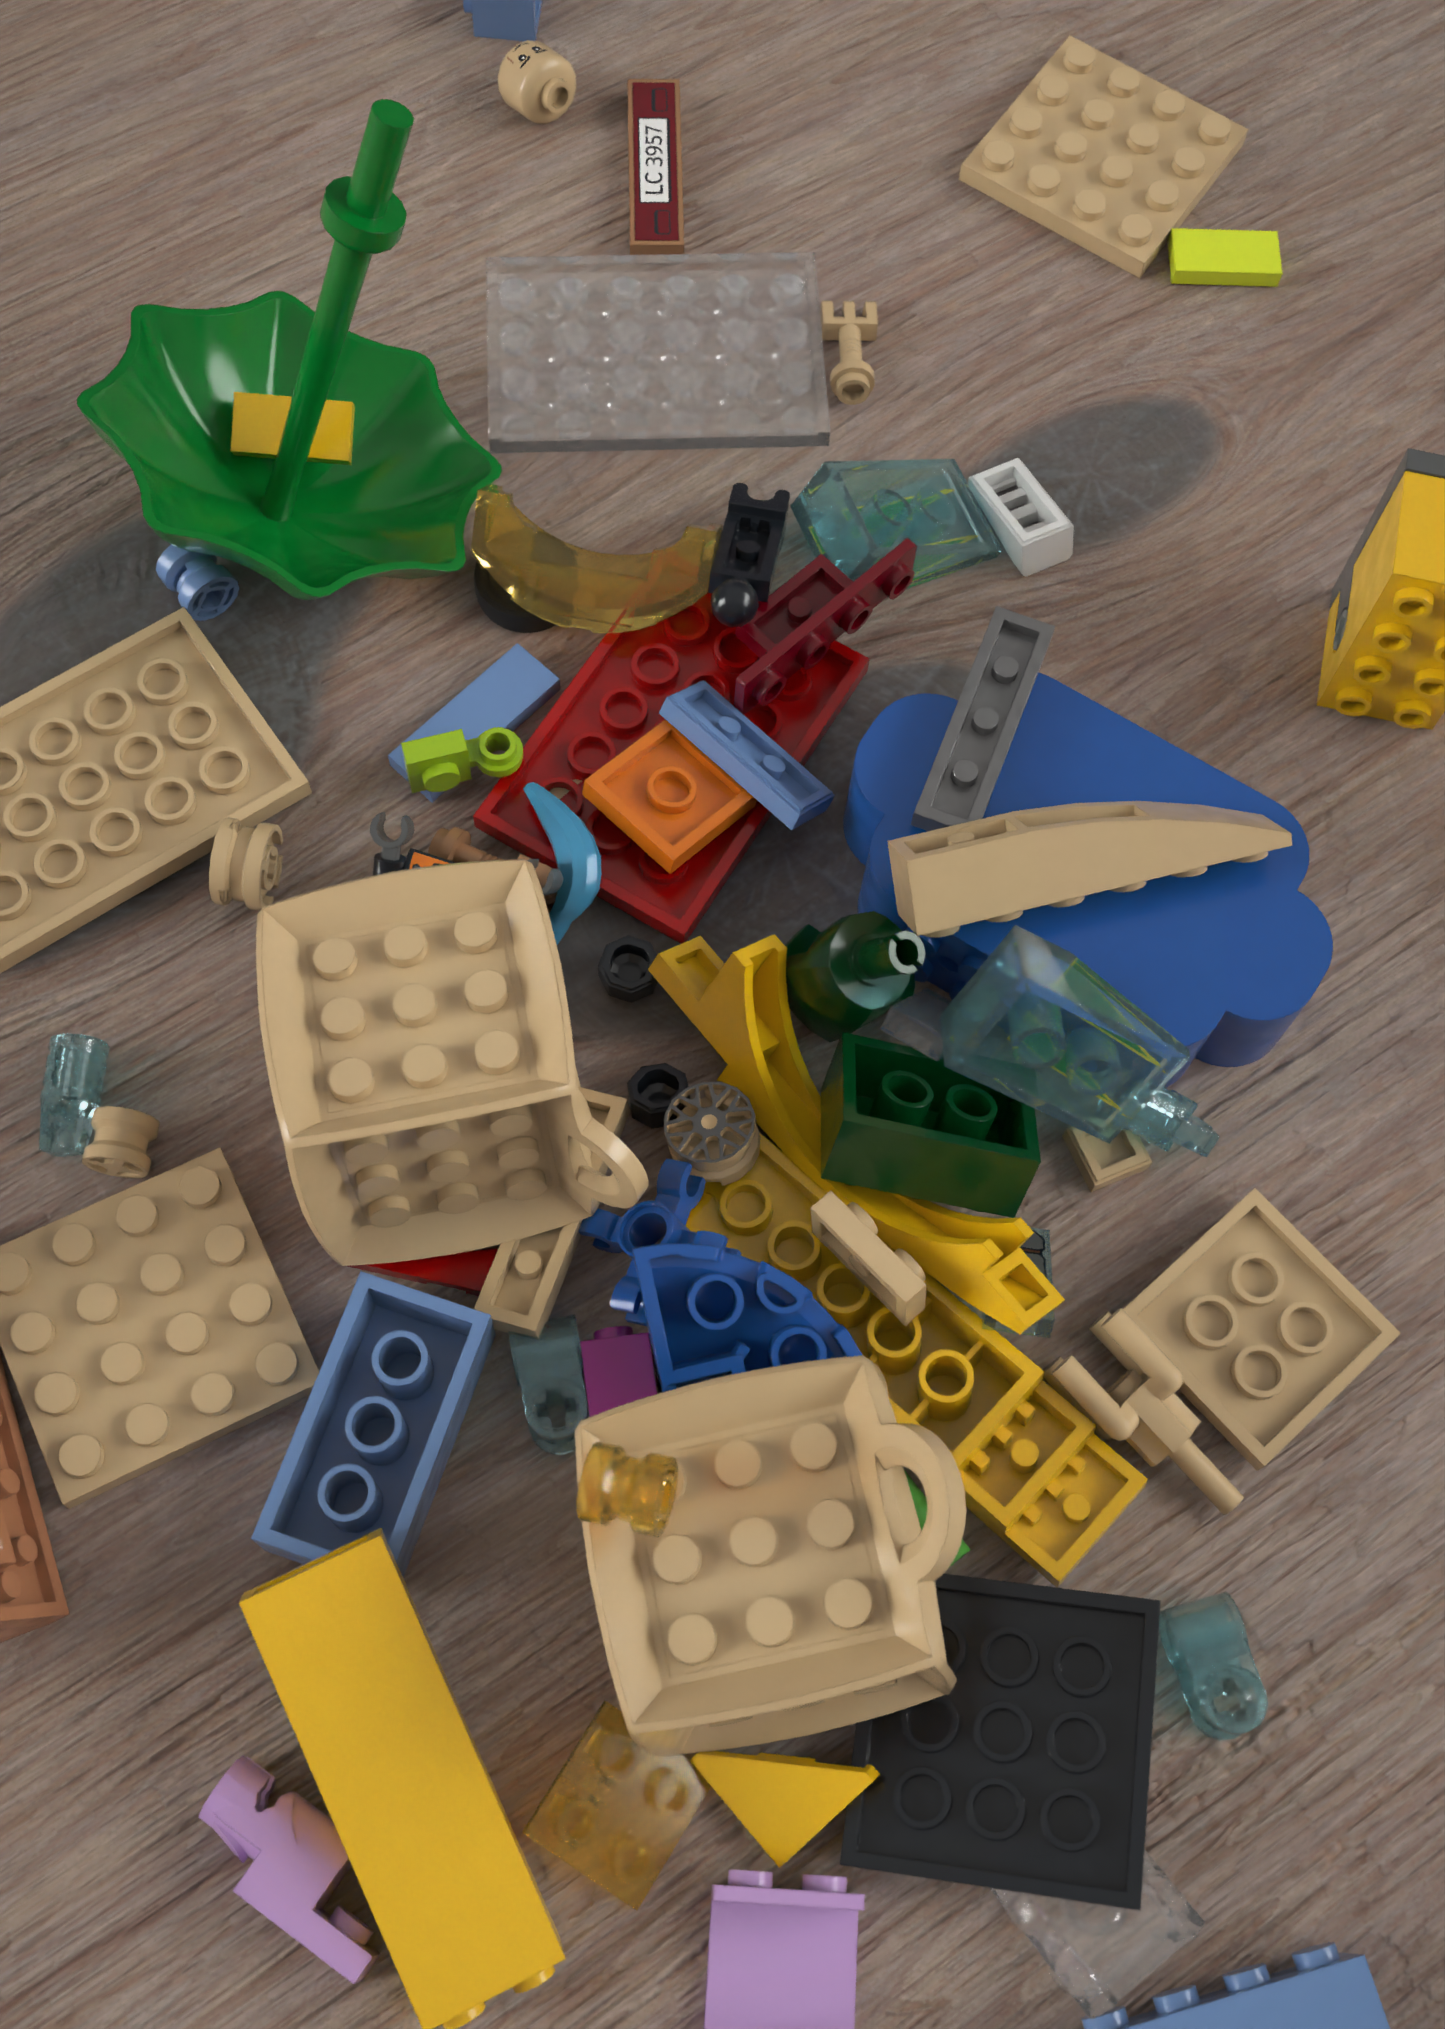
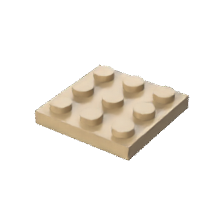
M1256 1188L1247 1194L1123 1309L1181 1371L1183 1383L1179 1390L1257 1471L1265 1467L1401 1334Z

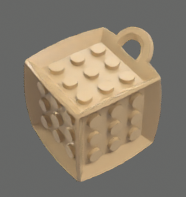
M525 859L470 861L393 871L291 897L265 906L257 914L256 972L259 1018L273 1102L284 1142L291 1180L299 1205L315 1237L335 1262L342 1266L393 1263L478 1250L544 1233L591 1217L598 1209L600 1202L617 1208H631L646 1191L649 1180L643 1165L614 1133L592 1118L587 1100L579 1090L581 1086L575 1065L571 1022L561 961L542 887L531 862ZM592 1151L612 1170L610 1176H606L592 1168L590 1158Z
M864 1356L806 1361L747 1371L659 1393L580 1421L575 1429L576 1465L589 1576L607 1660L626 1727L632 1740L643 1750L656 1757H672L679 1754L733 1749L787 1740L877 1718L951 1693L957 1679L947 1664L935 1580L942 1576L950 1567L962 1542L966 1520V1500L963 1481L956 1461L938 1436L920 1425L897 1424L888 1397L886 1380L875 1363ZM903 1467L912 1470L918 1476L925 1490L927 1516L922 1531Z

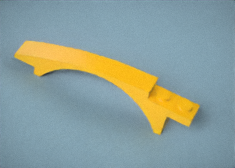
M775 934L732 952L725 963L701 935L658 953L648 971L728 1064L717 1081L737 1087L749 1098L755 1112L756 1123L786 1156L827 1193L831 1190L846 1206L851 1202L861 1206L875 1222L878 1228L876 1235L895 1251L898 1248L906 1251L920 1265L922 1270L970 1305L1020 1335L1065 1300L1020 1248L1034 1234L1021 1217L988 1218L972 1216L947 1209L928 1200L914 1199L904 1195L847 1185L821 1178V1097L808 1073L793 1029L786 983L787 947Z

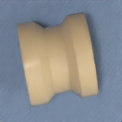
M113 1106L96 1108L91 1120V1126L96 1133L93 1143L84 1149L82 1164L94 1171L122 1178H144L148 1176L151 1159L147 1154L149 1142L157 1138L160 1126L159 1121L146 1113L134 1109Z

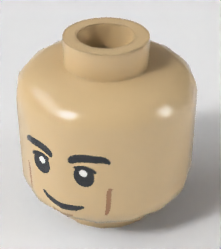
M526 40L514 46L502 60L498 74V88L506 104L533 123L548 124L559 119L571 105L576 91V74L571 63L540 41Z

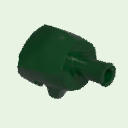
M875 911L842 917L822 932L807 924L785 944L787 947L786 983L789 1008L813 1033L829 1043L839 1040L842 1032L851 1034L878 1018L893 1005L913 997L915 972L918 971L915 966L919 967L924 963L926 954L924 944L915 933L902 931L888 917Z

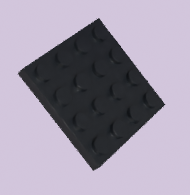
M943 1574L935 1580L947 1664L953 1671L957 1682L948 1695L856 1723L851 1766L864 1768L867 1764L873 1765L880 1774L846 1806L840 1865L1141 1911L1161 1600Z

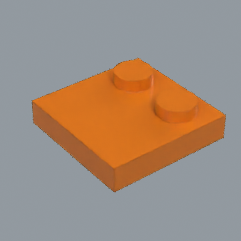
M666 719L585 779L582 792L586 799L669 874L754 808L757 802L750 793Z

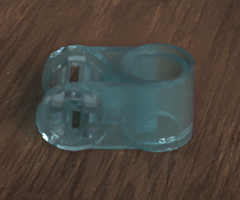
M575 1314L548 1319L538 1338L508 1331L518 1387H521L525 1416L533 1442L541 1450L552 1455H565L575 1451V1429L581 1420L589 1418L582 1376L584 1375L582 1352ZM563 1405L566 1414V1425L552 1427L549 1419L550 1407Z
M1228 1592L1217 1593L1160 1610L1159 1635L1167 1658L1176 1672L1190 1711V1717L1197 1729L1207 1737L1223 1741L1233 1740L1258 1727L1266 1716L1268 1706L1267 1694L1248 1646L1247 1633L1237 1605ZM1221 1694L1227 1697L1237 1695L1241 1709L1233 1714L1230 1711L1218 1712L1214 1699Z

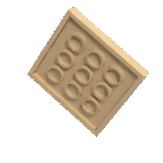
M1069 35L961 165L959 180L1140 278L1167 244L1171 229L1181 226L1243 146L1248 129Z
M217 1148L0 1245V1345L62 1505L68 1509L310 1395L320 1371L221 1148Z

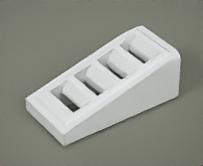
M1019 458L968 477L970 490L1010 559L1023 576H1029L1057 565L1072 556L1074 525ZM1015 485L1018 487V489L1001 496L996 494Z

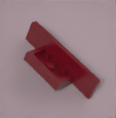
M906 538L854 582L821 553L769 595L768 602L759 603L755 617L749 623L735 629V636L760 659L737 677L734 707L745 715L758 703L765 706L772 702L784 689L787 679L802 667L808 670L818 664L834 640L844 632L853 634L859 630L870 617L873 608L886 597L892 600L900 596L914 578L913 565L917 545L909 538Z

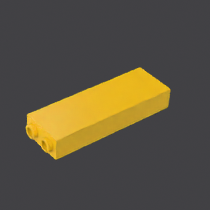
M382 1528L244 1592L239 1605L422 2029H434L441 2024L444 2029L459 2028L478 2017L486 2008L485 2001L510 1988H513L515 1993L526 1992L548 1980L555 1972L554 1965L566 1959L560 1936Z

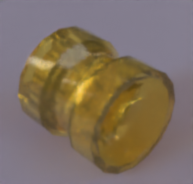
M597 1441L588 1452L579 1481L577 1494L578 1518L584 1522L606 1526L619 1516V1520L627 1522L635 1533L659 1538L668 1525L676 1497L678 1484L677 1459L653 1452L643 1458L627 1455L622 1446Z

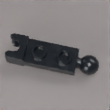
M736 483L733 485L728 512L710 571L708 593H712L711 607L713 615L721 624L729 627H742L755 617L759 608L758 601L768 602L787 525L790 493L786 490L776 491L775 496L770 500H757L748 495V486L746 484Z

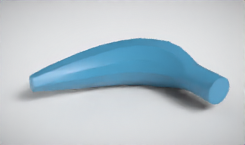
M530 782L525 785L523 790L551 843L557 868L563 876L562 886L557 891L555 903L549 912L556 944L558 945L572 921L592 904L600 889L602 875L601 855L594 837L584 822L547 789L535 782Z

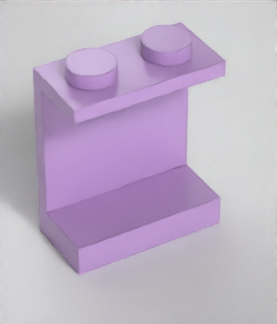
M729 1869L728 1885L712 1884L704 2029H855L858 1910L864 1911L865 1894L846 1893L847 1877L803 1874L802 1890L772 1888L773 1872Z

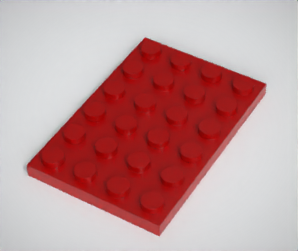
M667 551L524 745L521 766L511 775L499 779L473 815V819L477 829L531 859H539L540 863L548 865L552 869H558L551 843L523 788L526 784L535 782L549 792L553 788L569 790L560 800L584 822L594 837L601 855L602 875L600 889L596 896L682 944L688 940L772 813L757 800L754 808L669 874L582 795L585 779L665 720L659 714V711L666 697L700 681H706L734 706L737 677L760 659L735 636L736 627L721 624L713 615L711 607L712 593H708L710 573ZM834 640L818 664L808 670H805L803 667L787 679L784 689L772 702L765 706L758 703L745 716L804 767L867 673L870 658ZM578 779L582 781L579 784H577L573 780Z

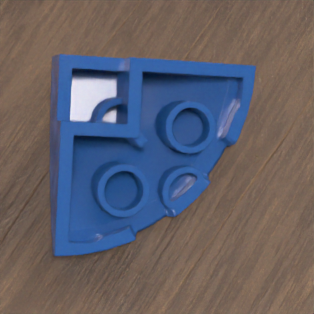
M691 1243L654 1244L632 1248L661 1393L747 1371L806 1361L863 1356L848 1330L842 1324H838L829 1312L813 1298V1293L788 1274L766 1262H756L741 1255L726 1252L720 1247Z

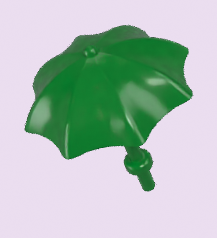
M389 99L376 100L371 106L352 177L345 176L334 179L326 186L321 204L320 218L325 230L334 239L315 311L295 296L283 291H271L245 303L210 309H181L154 304L137 305L131 312V336L126 351L119 363L103 380L81 392L77 398L78 407L96 433L131 467L140 489L143 516L148 525L161 539L183 550L215 555L248 567L270 579L289 595L302 600L313 601L322 599L349 583L366 578H430L460 570L466 561L463 535L468 513L481 491L498 479L502 472V467L497 459L469 435L448 407L439 388L435 366L427 356L413 350L385 345L348 331L372 255L391 250L399 242L406 222L407 213L403 203L392 191L413 126L414 117L407 107ZM234 392L292 397L276 459L236 456L231 452ZM326 400L353 402L355 406L351 465L307 462Z

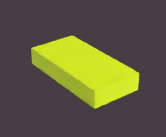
M1171 228L1167 241L1171 284L1278 287L1283 274L1278 231Z

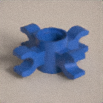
M666 1158L658 1174L657 1195L654 1201H644L634 1205L623 1217L598 1208L593 1216L583 1219L580 1225L579 1234L594 1237L592 1245L595 1248L610 1253L625 1252L632 1259L626 1276L622 1277L616 1284L610 1301L612 1309L627 1312L625 1316L627 1322L647 1326L632 1248L654 1245L660 1238L664 1237L660 1244L691 1243L723 1248L726 1252L741 1255L739 1250L726 1247L728 1241L726 1236L710 1231L692 1232L685 1226L691 1209L700 1202L706 1180L703 1177L690 1175L692 1165L688 1162Z

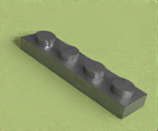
M996 606L911 821L912 826L932 831L983 819L1056 626Z

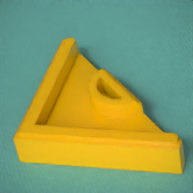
M721 1751L698 1752L690 1760L779 1868L864 1791L880 1774L873 1765L868 1764L864 1768L819 1763L815 1761V1758L761 1752L758 1755Z

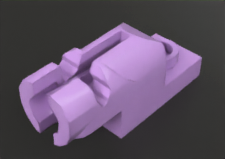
M241 1756L223 1775L199 1813V1818L214 1829L243 1864L248 1857L253 1860V1863L233 1889V1892L351 1983L356 1984L363 1981L381 1955V1953L367 1943L374 1931L361 1919L340 1905L336 1907L332 1915L322 1909L352 1866L332 1819L293 1791L281 1795L274 1807L267 1808L269 1805V1795L275 1787V1777L250 1758Z

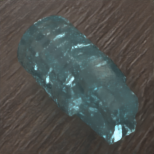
M71 1033L57 1034L49 1040V1055L46 1059V1072L44 1073L42 1083L44 1087L39 1100L41 1104L39 1150L55 1157L77 1156L83 1154L85 1147L89 1144L93 1130L91 1126L93 1112L96 1108L101 1107L102 1099L100 1096L104 1088L103 1077L106 1074V1059L109 1056L110 1046L105 1041L92 1036Z
M1129 1066L1118 1069L1104 1087L1107 1093L1125 1112L1100 1096L1098 1114L1102 1119L1110 1123L1116 1122L1118 1126L1131 1130L1133 1134L1144 1138L1150 1144L1167 1152L1173 1143H1176L1203 1157H1207L1220 1138L1207 1122L1193 1115L1198 1107L1195 1101L1175 1090H1168L1167 1087L1153 1082L1152 1079L1140 1074Z

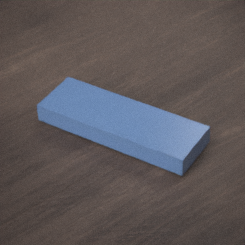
M517 643L404 742L462 729L465 740L477 738L484 731L494 727H502L513 732L560 690V679ZM400 744L388 755L390 766L409 782ZM420 791L432 803L445 792Z
M700 681L666 697L659 714L790 830L799 827L828 809L835 796L832 791L706 681Z

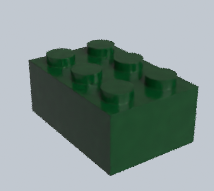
M842 1032L821 1087V1178L847 1185L904 1195L914 1199L962 1207L977 1212L1015 1218L1041 1163L1031 1073Z

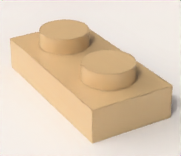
M830 1190L811 1207L812 1233L905 1326L925 1309L926 1284L923 1281L926 1280V1276L922 1268L906 1251L898 1248L893 1252L876 1235L878 1228L875 1222L861 1206L855 1202H851L846 1206Z

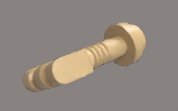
M821 301V340H839L840 363L832 369L830 374L831 390L845 404H860L869 397L875 386L874 370L869 364L862 361L861 341H876L878 328L877 303L865 301L863 317H856L855 302L843 301L842 317L834 316L833 301Z

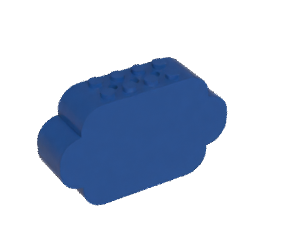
M1038 673L983 818L1012 811L1072 803L1150 801L1198 804L1262 814L1292 833V846L1268 851L1266 858L1255 862L1241 863L1230 860L1207 866L1206 872L1193 877L1168 875L1148 880L1143 888L1131 892L1106 890L1085 895L1084 901L1069 907L1044 905L1023 910V914L1019 918L1007 922L982 920L961 925L958 932L945 937L931 938L920 935L918 937H920L924 944L926 954L923 965L915 966L918 970L915 972V981H928L949 993L951 1000L961 1009L972 1014L983 1013L1003 1025L1008 1035L1013 1032L1031 1011L1095 1080L1111 1089L1124 1093L1147 1094L1165 1089L1180 1079L1194 1058L1220 1067L1244 1066L1261 1059L1276 1045L1314 995L1332 959L1333 940L1327 920L1320 909L1307 896L1297 890L1306 875L1309 865V845L1304 830L1296 818L1276 801L1045 674ZM923 693L906 696L891 703L877 716L857 747L843 817V830L847 844L855 857L865 865L858 897V913L875 911L888 917L902 931L913 932L897 912L887 841L927 832L924 829L912 826L911 821L958 703L956 699L939 694ZM1070 967L1166 1069L1055 1000L1046 992L1066 969Z

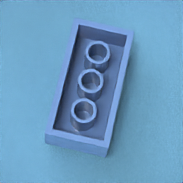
M360 1271L251 1539L267 1552L305 1564L382 1528L399 1570L404 1577L496 1335L491 1315Z

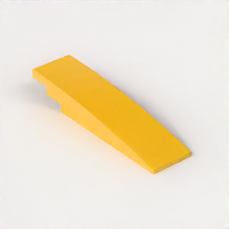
M759 1132L760 1153L753 1168L738 1181L724 1186L721 1185V1182H706L702 1198L697 1206L691 1209L685 1226L692 1232L710 1231L726 1236L728 1238L727 1248L737 1249L741 1252V1256L756 1262H766L788 1274L813 1293V1298L829 1312L838 1324H842L848 1330L862 1355L880 1368L887 1383L888 1397L897 1424H916L927 1428L947 1446L961 1474L966 1507L1058 1588L1144 1489L1148 1479L1094 1434L1096 1425L1043 1381L1044 1371L925 1271H923L926 1276V1280L923 1281L926 1284L925 1309L905 1326L812 1233L811 1207L825 1196L827 1192L796 1166L784 1152ZM887 1245L893 1252H895L893 1248Z

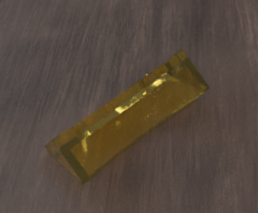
M490 484L479 489L477 492L470 551L482 569L486 568L497 583L511 595L510 599L539 618L565 628L588 629L593 633H622L656 625L658 622L676 615L688 606H692L708 592L710 571L723 525L710 523L708 527L688 524L682 538L677 543L669 547L655 548L650 553L630 555L599 553L564 542L546 532L514 505L513 493L504 492L502 486Z

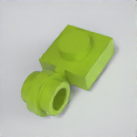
M502 727L490 728L477 738L465 740L462 729L401 743L406 773L412 793L424 790L430 792L450 790L462 781L471 780L470 768L476 766L489 776L505 777L514 773L523 761V745L520 738L511 730ZM498 750L505 751V753L499 755L492 754V752Z

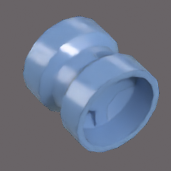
M170 545L159 557L156 572L168 589L179 593L178 600L180 605L185 607L190 616L196 621L215 618L228 609L236 599L239 591L238 582L230 571L224 566L216 564L217 558L215 555L187 551Z

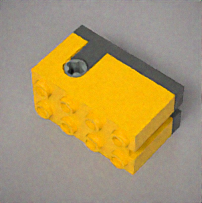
M1407 449L1338 577L1331 593L1317 706L1336 709L1339 713L1347 716L1364 715L1392 721L1404 728H1426L1430 730L1434 728L1445 712V455Z

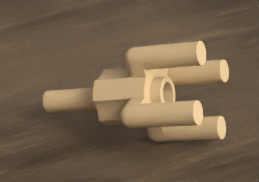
M1119 1308L1113 1314L1106 1311L1089 1327V1330L1128 1371L1105 1391L1073 1355H1070L1065 1360L1061 1356L1055 1359L1044 1370L1043 1377L1064 1399L1096 1425L1095 1433L1100 1438H1113L1119 1441L1126 1439L1151 1467L1156 1466L1169 1456L1223 1515L1230 1513L1240 1504L1244 1496L1191 1441L1190 1437L1201 1421L1175 1394L1183 1383L1181 1371L1122 1308Z

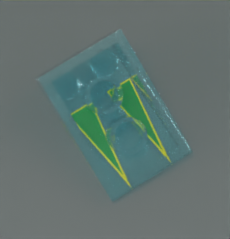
M955 459L825 461L790 506L815 558L822 553L853 582L906 538H909L917 545L913 565L915 575L908 588L994 559L1002 552Z
M1017 925L1011 929L940 1015L945 1067L1109 1144L1191 1058L1189 1049L1074 954Z

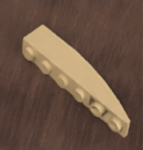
M1117 801L1072 803L1012 811L887 842L898 915L917 936L924 935L926 937L938 938L958 932L961 925L982 920L990 922L1011 921L1019 918L1023 914V910L1044 905L1052 907L1077 905L1084 901L1085 895L1106 890L1114 892L1139 890L1146 885V881L1168 875L1175 877L1197 876L1206 872L1207 866L1230 860L1241 863L1259 861L1268 856V851L1292 846V833L1262 814L1198 804Z

